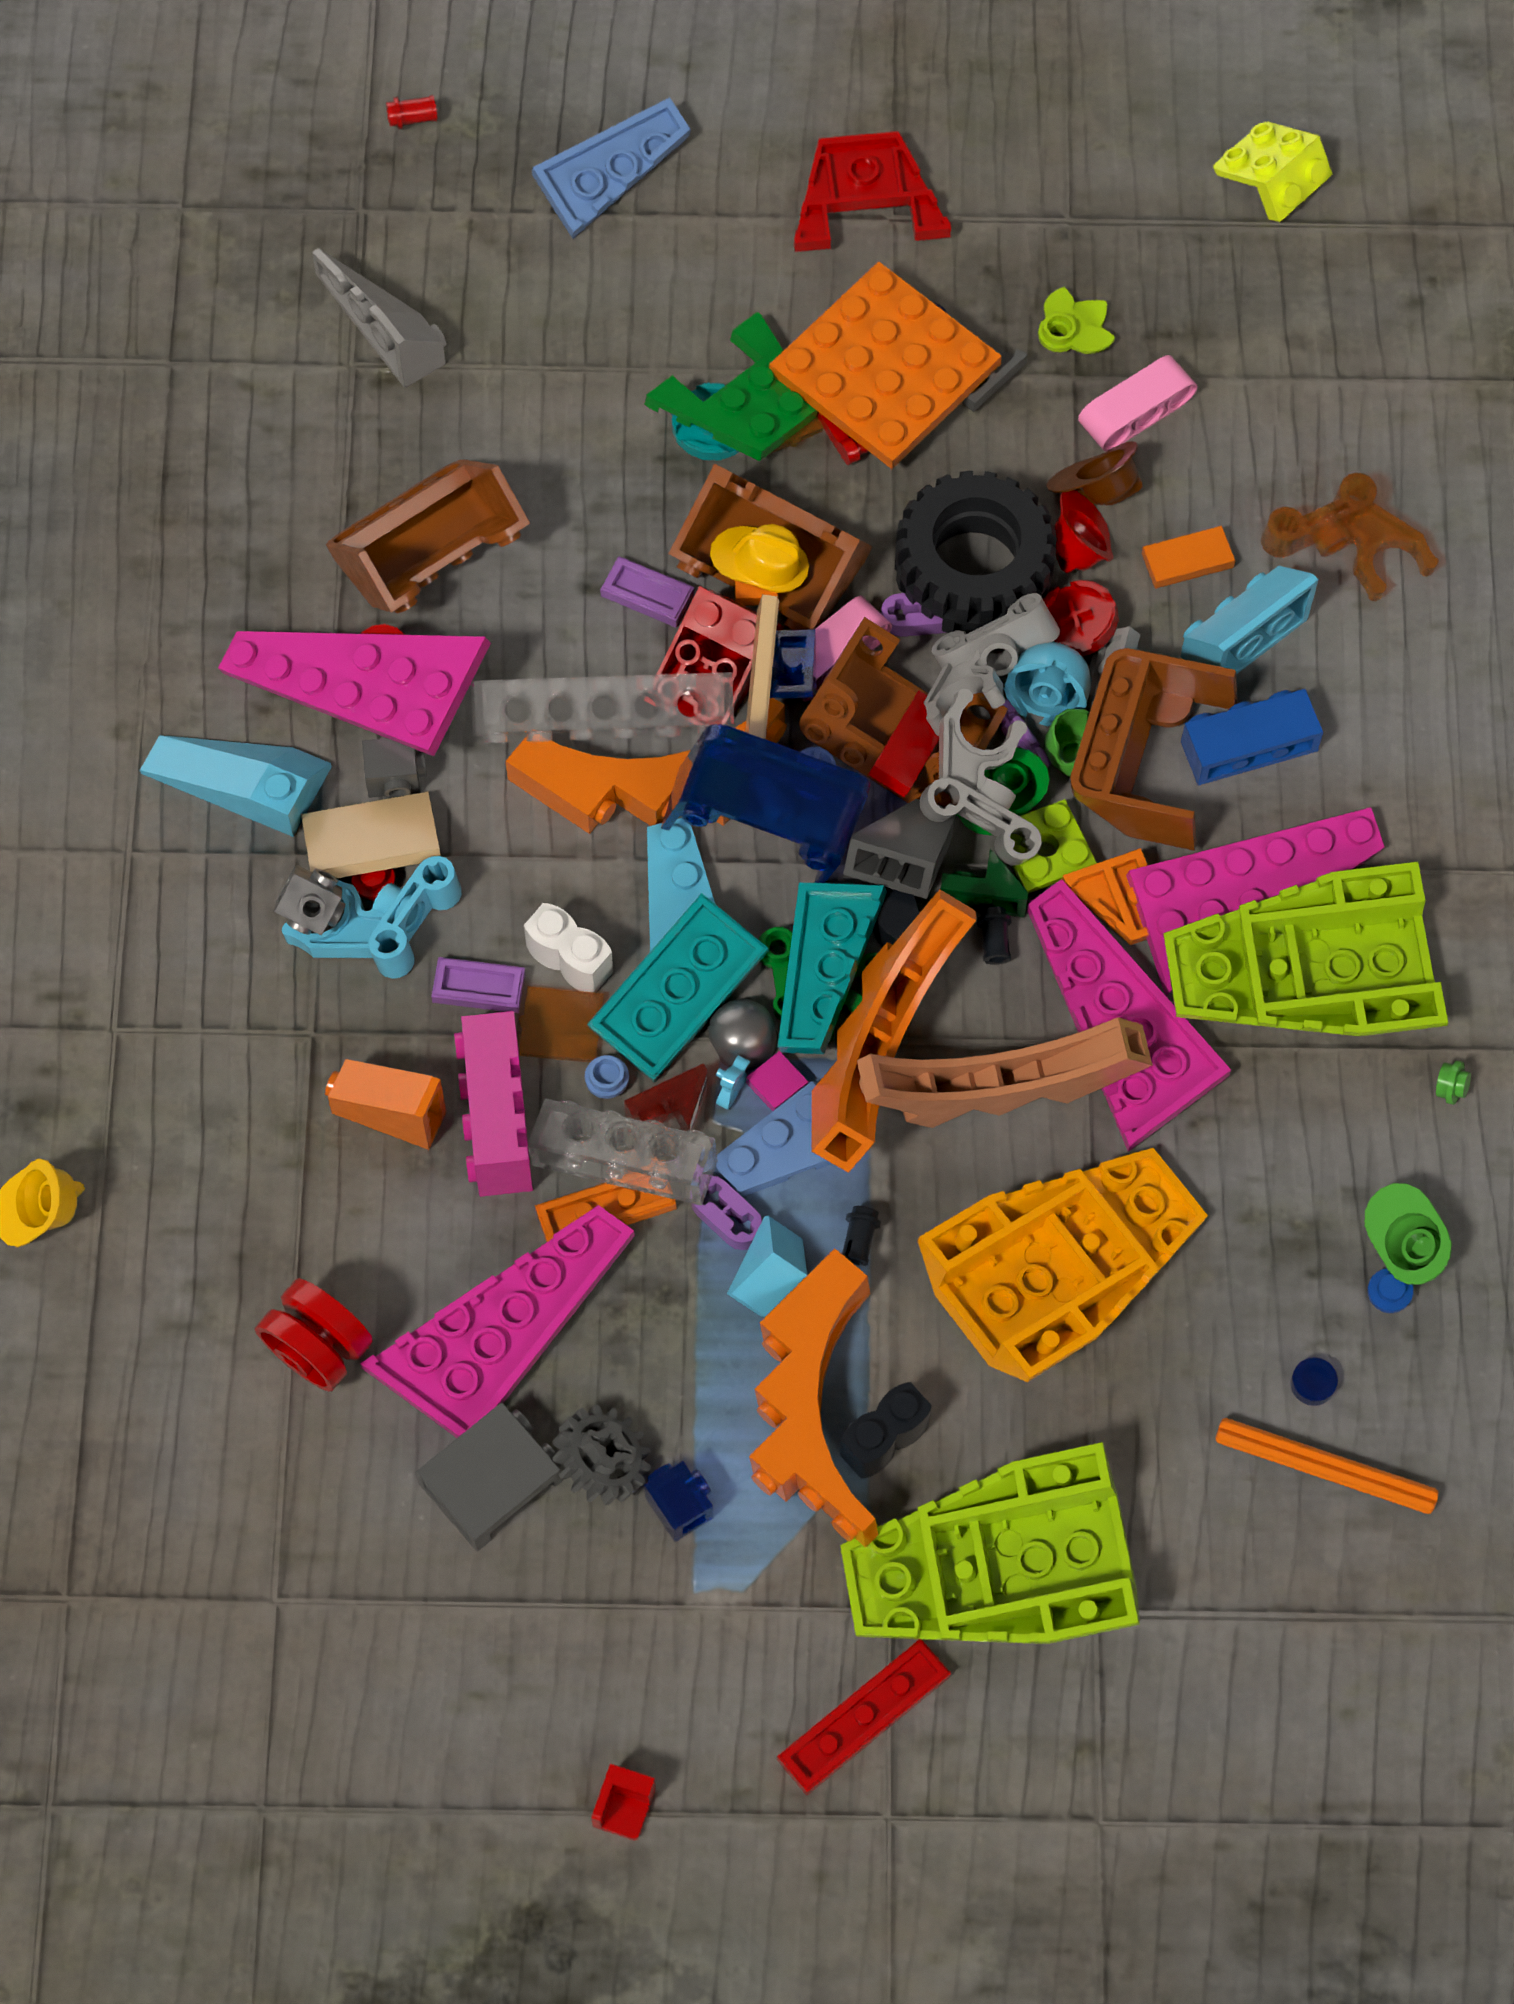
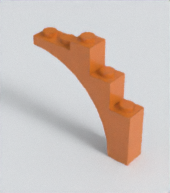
M772 696L769 698L765 748L769 743L775 745L781 739L787 727L785 723V705ZM746 721L724 736L692 750L662 757L636 759L591 755L559 745L531 730L506 760L509 781L589 834L598 823L604 825L611 818L616 809V804L649 826L663 823L665 819L671 821L680 811L683 801H686L724 826L732 815L738 817L748 805L750 800L749 776L753 772L741 771Z
M940 889L893 945L887 942L862 971V1002L837 1030V1061L812 1089V1152L848 1173L875 1143L876 1120L879 1105L866 1102L865 1096L861 1091L857 1060L869 1054L895 1057L901 1040L931 983L954 948L976 921L975 910Z
M834 1248L760 1322L764 1349L781 1363L754 1389L759 1406L757 1408L758 1414L770 1426L777 1429L749 1456L754 1473L751 1478L767 1495L771 1496L775 1492L785 1502L797 1492L800 1499L811 1510L818 1512L822 1509L833 1519L831 1521L833 1528L844 1539L851 1542L855 1538L866 1548L878 1536L876 1518L851 1493L833 1464L823 1434L821 1409L823 1384L833 1349L850 1318L870 1295L868 1276Z

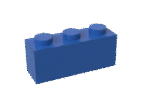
M1306 689L1295 692L1283 690L1273 694L1264 701L1253 704L1245 701L1232 706L1225 712L1214 715L1202 713L1194 716L1184 724L1181 745L1196 783L1199 786L1318 752L1323 730Z

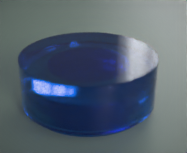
M1315 1357L1307 1358L1295 1367L1291 1376V1389L1295 1397L1302 1403L1311 1406L1322 1405L1328 1402L1334 1395L1338 1385V1376L1334 1367L1326 1360Z

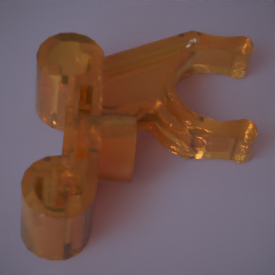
M1356 472L1347 475L1342 480L1331 503L1304 516L1292 507L1277 508L1268 518L1261 535L1263 549L1269 555L1278 558L1290 556L1313 544L1322 557L1330 556L1348 544L1356 545L1358 551L1353 561V574L1361 582L1371 601L1380 600L1387 588L1386 583L1376 574L1373 566V556L1380 550L1391 547L1410 553L1416 560L1420 574L1423 576L1432 575L1439 562L1438 558L1431 552L1421 532L1373 503L1377 495V487L1371 477L1364 473ZM1349 496H1354L1358 498L1360 501H1355L1351 499Z

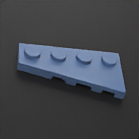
M669 97L532 167V176L573 239L685 141L690 135V128Z

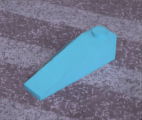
M159 735L140 772L147 777L294 837L302 822L301 814H305L309 810L332 766L331 763L293 747Z

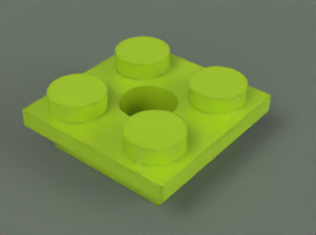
M1065 799L1020 816L1038 829L1041 834V842L1050 843L1057 850L1051 856L1045 857L1036 854L1020 865H1012L1019 882L1027 890L1028 894L1057 883L1065 874L1097 864ZM1011 834L1010 838L1015 842L1013 849L1016 852L1024 853L1025 848L1020 845L1022 837L1017 834Z

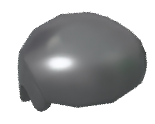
M746 998L729 1001L716 1010L710 1019V1026L708 1027L709 1038L720 1061L724 1065L732 1066L739 1055L751 1061L746 1068L747 1070L760 1067L772 1057L777 1043V1033L774 1021L769 1011L763 1005Z

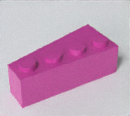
M514 1011L461 1016L462 1032L454 1033L457 1059L465 1058L466 1073H459L458 1080L461 1100H469L470 1114L462 1115L465 1141L472 1140L473 1155L466 1156L469 1183L477 1182L480 1197L533 1191Z

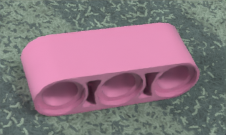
M1166 355L1091 401L1079 414L1078 422L1102 450L1107 452L1125 443L1186 404L1196 393L1197 384L1171 355Z
M857 596L788 650L775 665L774 674L798 697H809L800 698L803 702H808L813 699L864 617L889 633L892 629V624L865 597ZM872 636L862 637L864 644L872 650L881 644L879 640Z

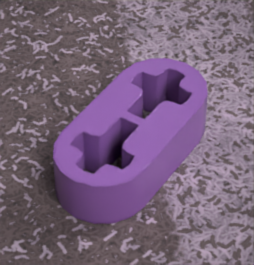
M905 593L891 595L882 604L881 614L892 624L890 633L894 636L903 637L946 633L941 631L942 618L936 615L932 619L926 617L921 613L922 606L918 602L912 604L905 596ZM896 609H902L903 614L906 615L905 620L897 621V617L894 615Z
M709 1175L698 1179L692 1186L690 1194L692 1210L729 1246L738 1250L749 1249L762 1222L758 1211L720 1177ZM706 1191L712 1194L718 1191L719 1204L724 1209L721 1210L712 1202L703 1205L702 1192ZM732 1215L742 1224L747 1220L751 1221V1234L748 1235L743 1231L738 1235L734 1234V1222L729 1217Z

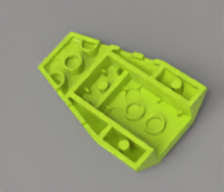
M1410 862L1330 872L1317 877L1315 882L1301 887L1294 885L1281 890L1279 895L1257 903L1253 900L1239 905L1238 910L1221 916L1215 914L1165 932L1163 937L1176 1017L1350 1036H1367L1448 1026L1441 982H1435L1422 916L1426 900L1419 863Z
M1103 1442L1010 1462L998 1468V1472L979 1481L975 1479L959 1487L960 1490L936 1502L932 1500L918 1507L917 1511L899 1520L895 1518L878 1526V1536L866 1548L855 1538L851 1542L847 1541L841 1544L840 1548L856 1636L1050 1644L1140 1625L1137 1587L1119 1498Z

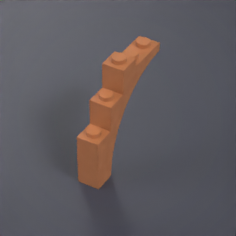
M1119 1017L1057 1040L989 1055L955 1059L919 1060L869 1054L857 1060L860 1073L859 1084L866 1102L900 1110L905 1116L906 1122L934 1128L971 1110L1001 1116L1041 1097L1067 1104L1153 1066L1143 1025Z

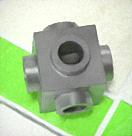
M295 864L275 902L274 912L287 918V924L293 929L306 935H310L311 931L322 936L327 924L335 927L343 913L346 904L340 901L342 898V887L336 885L338 880L334 876L323 870L314 869L312 873ZM314 900L317 903H309L308 901Z

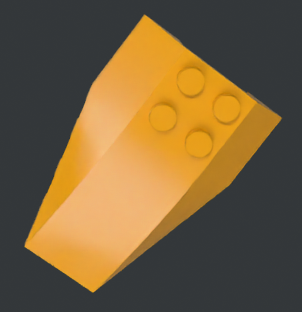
M1149 1148L1101 1162L1099 1167L1086 1171L1077 1169L1064 1173L1063 1177L1044 1183L1039 1180L1025 1184L1022 1189L1006 1194L1004 1191L988 1195L919 1236L917 1241L935 1297L990 1367L1029 1382L1098 1339L1199 1228L1208 1215L1154 1148Z

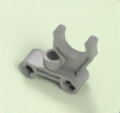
M1031 593L1020 597L1015 603L1010 605L1006 615L966 635L963 631H953L935 642L931 652L942 670L927 695L924 705L927 710L926 719L936 735L939 736L940 720L951 707L954 695L960 689H968L972 694L983 692L992 708L1000 707L1006 700L1003 697V683L999 676L1006 675L1013 670L1018 663L1019 655L1023 651L1037 644L1054 642L1060 634V628L1040 594ZM997 648L1005 649L998 654L990 653Z
M960 689L954 695L951 707L940 720L939 779L922 792L919 800L920 809L924 816L934 822H944L956 814L962 816L996 836L994 843L995 853L1003 863L1011 866L1020 865L1035 856L1040 850L1042 843L1041 834L1032 823L1009 811L1016 795L1004 785L986 778L984 770L1000 767L1013 758L1019 740L1027 732V725L1021 720L1014 721L1008 727L1005 741L1000 747L993 750H981L973 747L965 740L960 730L962 711L973 700V694L968 689ZM942 791L948 794L951 799V804L944 808H940L934 799V795L937 796ZM1011 834H1017L1022 837L1020 845L1025 848L1024 853L1016 852L1013 849L1015 842L1010 838Z

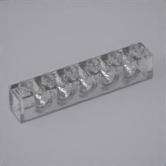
M732 672L473 681L471 684L473 736H483V741L486 744L510 742L509 735L525 734L527 742L553 741L552 734L569 733L570 740L572 741L596 739L595 732L611 731L613 739L638 738L639 730H655V737L666 738L681 736V729L696 728L698 729V736L723 735V728L734 725ZM688 694L697 700L699 709L696 716L686 717L680 713L677 702L681 695ZM647 696L655 702L656 713L653 718L646 719L637 714L635 710L637 697ZM603 697L612 703L614 712L611 719L601 720L593 714L592 702L595 698ZM563 699L569 704L571 715L567 721H556L550 716L548 707L551 700ZM518 700L526 705L528 717L525 722L514 723L508 719L505 707L509 701Z

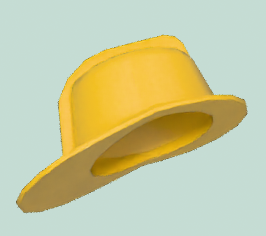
M768 524L758 528L748 526L733 527L718 534L712 542L710 557L713 566L722 575L732 580L753 585L767 591L783 593L791 592L800 587L808 576L809 563L807 556L799 546L798 540L793 533L783 526Z
M40 1158L34 1160L23 1170L11 1177L0 1189V1239L9 1246L21 1247L29 1244L48 1230L66 1225L75 1214L77 1197L85 1190L84 1184L73 1181V1178L66 1171L54 1168L48 1160Z

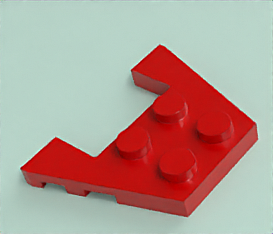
M899 131L819 138L805 200L800 212L798 228L794 236V251L831 249L827 213L909 206L915 241L951 238V223L947 216H943L937 206L938 200L933 191L928 189L920 175V168Z

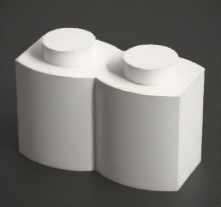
M542 903L524 924L526 946L533 958L548 968L560 970L565 980L575 989L586 994L595 995L613 974L612 951L607 942L595 932L577 927L573 918L558 906Z

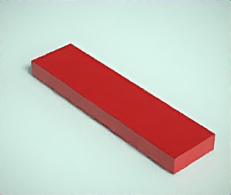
M922 1639L917 1640L777 1756V1761L808 1796L948 1680L951 1673Z

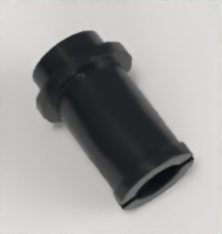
M993 906L984 908L980 911V917L977 919V926L982 928L983 961L986 964L999 965L1011 960L1008 926L1011 924V916L1006 913V909L1003 907Z
M853 1206L852 1212L846 1215V1221L849 1222L841 1253L854 1265L858 1266L860 1264L863 1266L868 1265L874 1232L881 1225V1221L878 1219L879 1212L865 1206Z

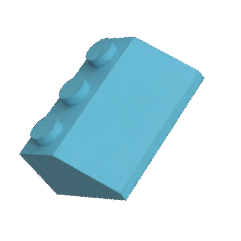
M1277 566L1267 575L1264 572L1258 574L1249 582L1246 591L1236 598L1233 596L1226 598L1216 608L1213 616L1205 622L1202 620L1194 622L1185 631L1181 658L1234 669L1236 674L1308 620L1319 579L1312 573L1283 566Z

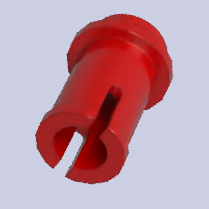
M434 95L401 101L398 100V97H394L393 102H386L390 127L397 126L398 129H402L404 124L437 121Z

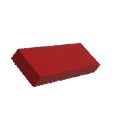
M920 690L917 691L868 773L869 776L904 798L939 741V736L935 734L926 719L927 710L924 701L927 695Z

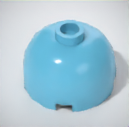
M1049 642L1032 646L1019 655L1017 665L1008 673L1004 691L1007 700H1009L1021 716L1026 718L1027 714L1031 713L1045 717L1039 724L1050 726L1055 716L1064 710L1086 708L1089 701L1092 678L1087 662L1077 651L1064 644Z

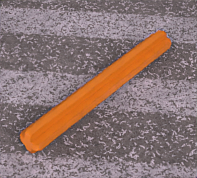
M1229 1418L1221 1420L1216 1434V1441L1219 1444L1426 1514L1433 1512L1438 1500L1439 1491L1434 1487Z

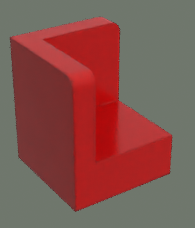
M610 1763L591 1817L592 1826L633 1841L638 1840L656 1790L655 1778Z

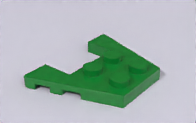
M757 311L734 328L730 337V341L755 362L752 366L705 401H701L672 375L646 394L645 405L656 412L661 408L677 416L676 421L689 428L696 425L713 433L712 439L761 461L813 421L818 411L805 402L798 393L791 391L774 377L769 364L783 352V349L763 316Z

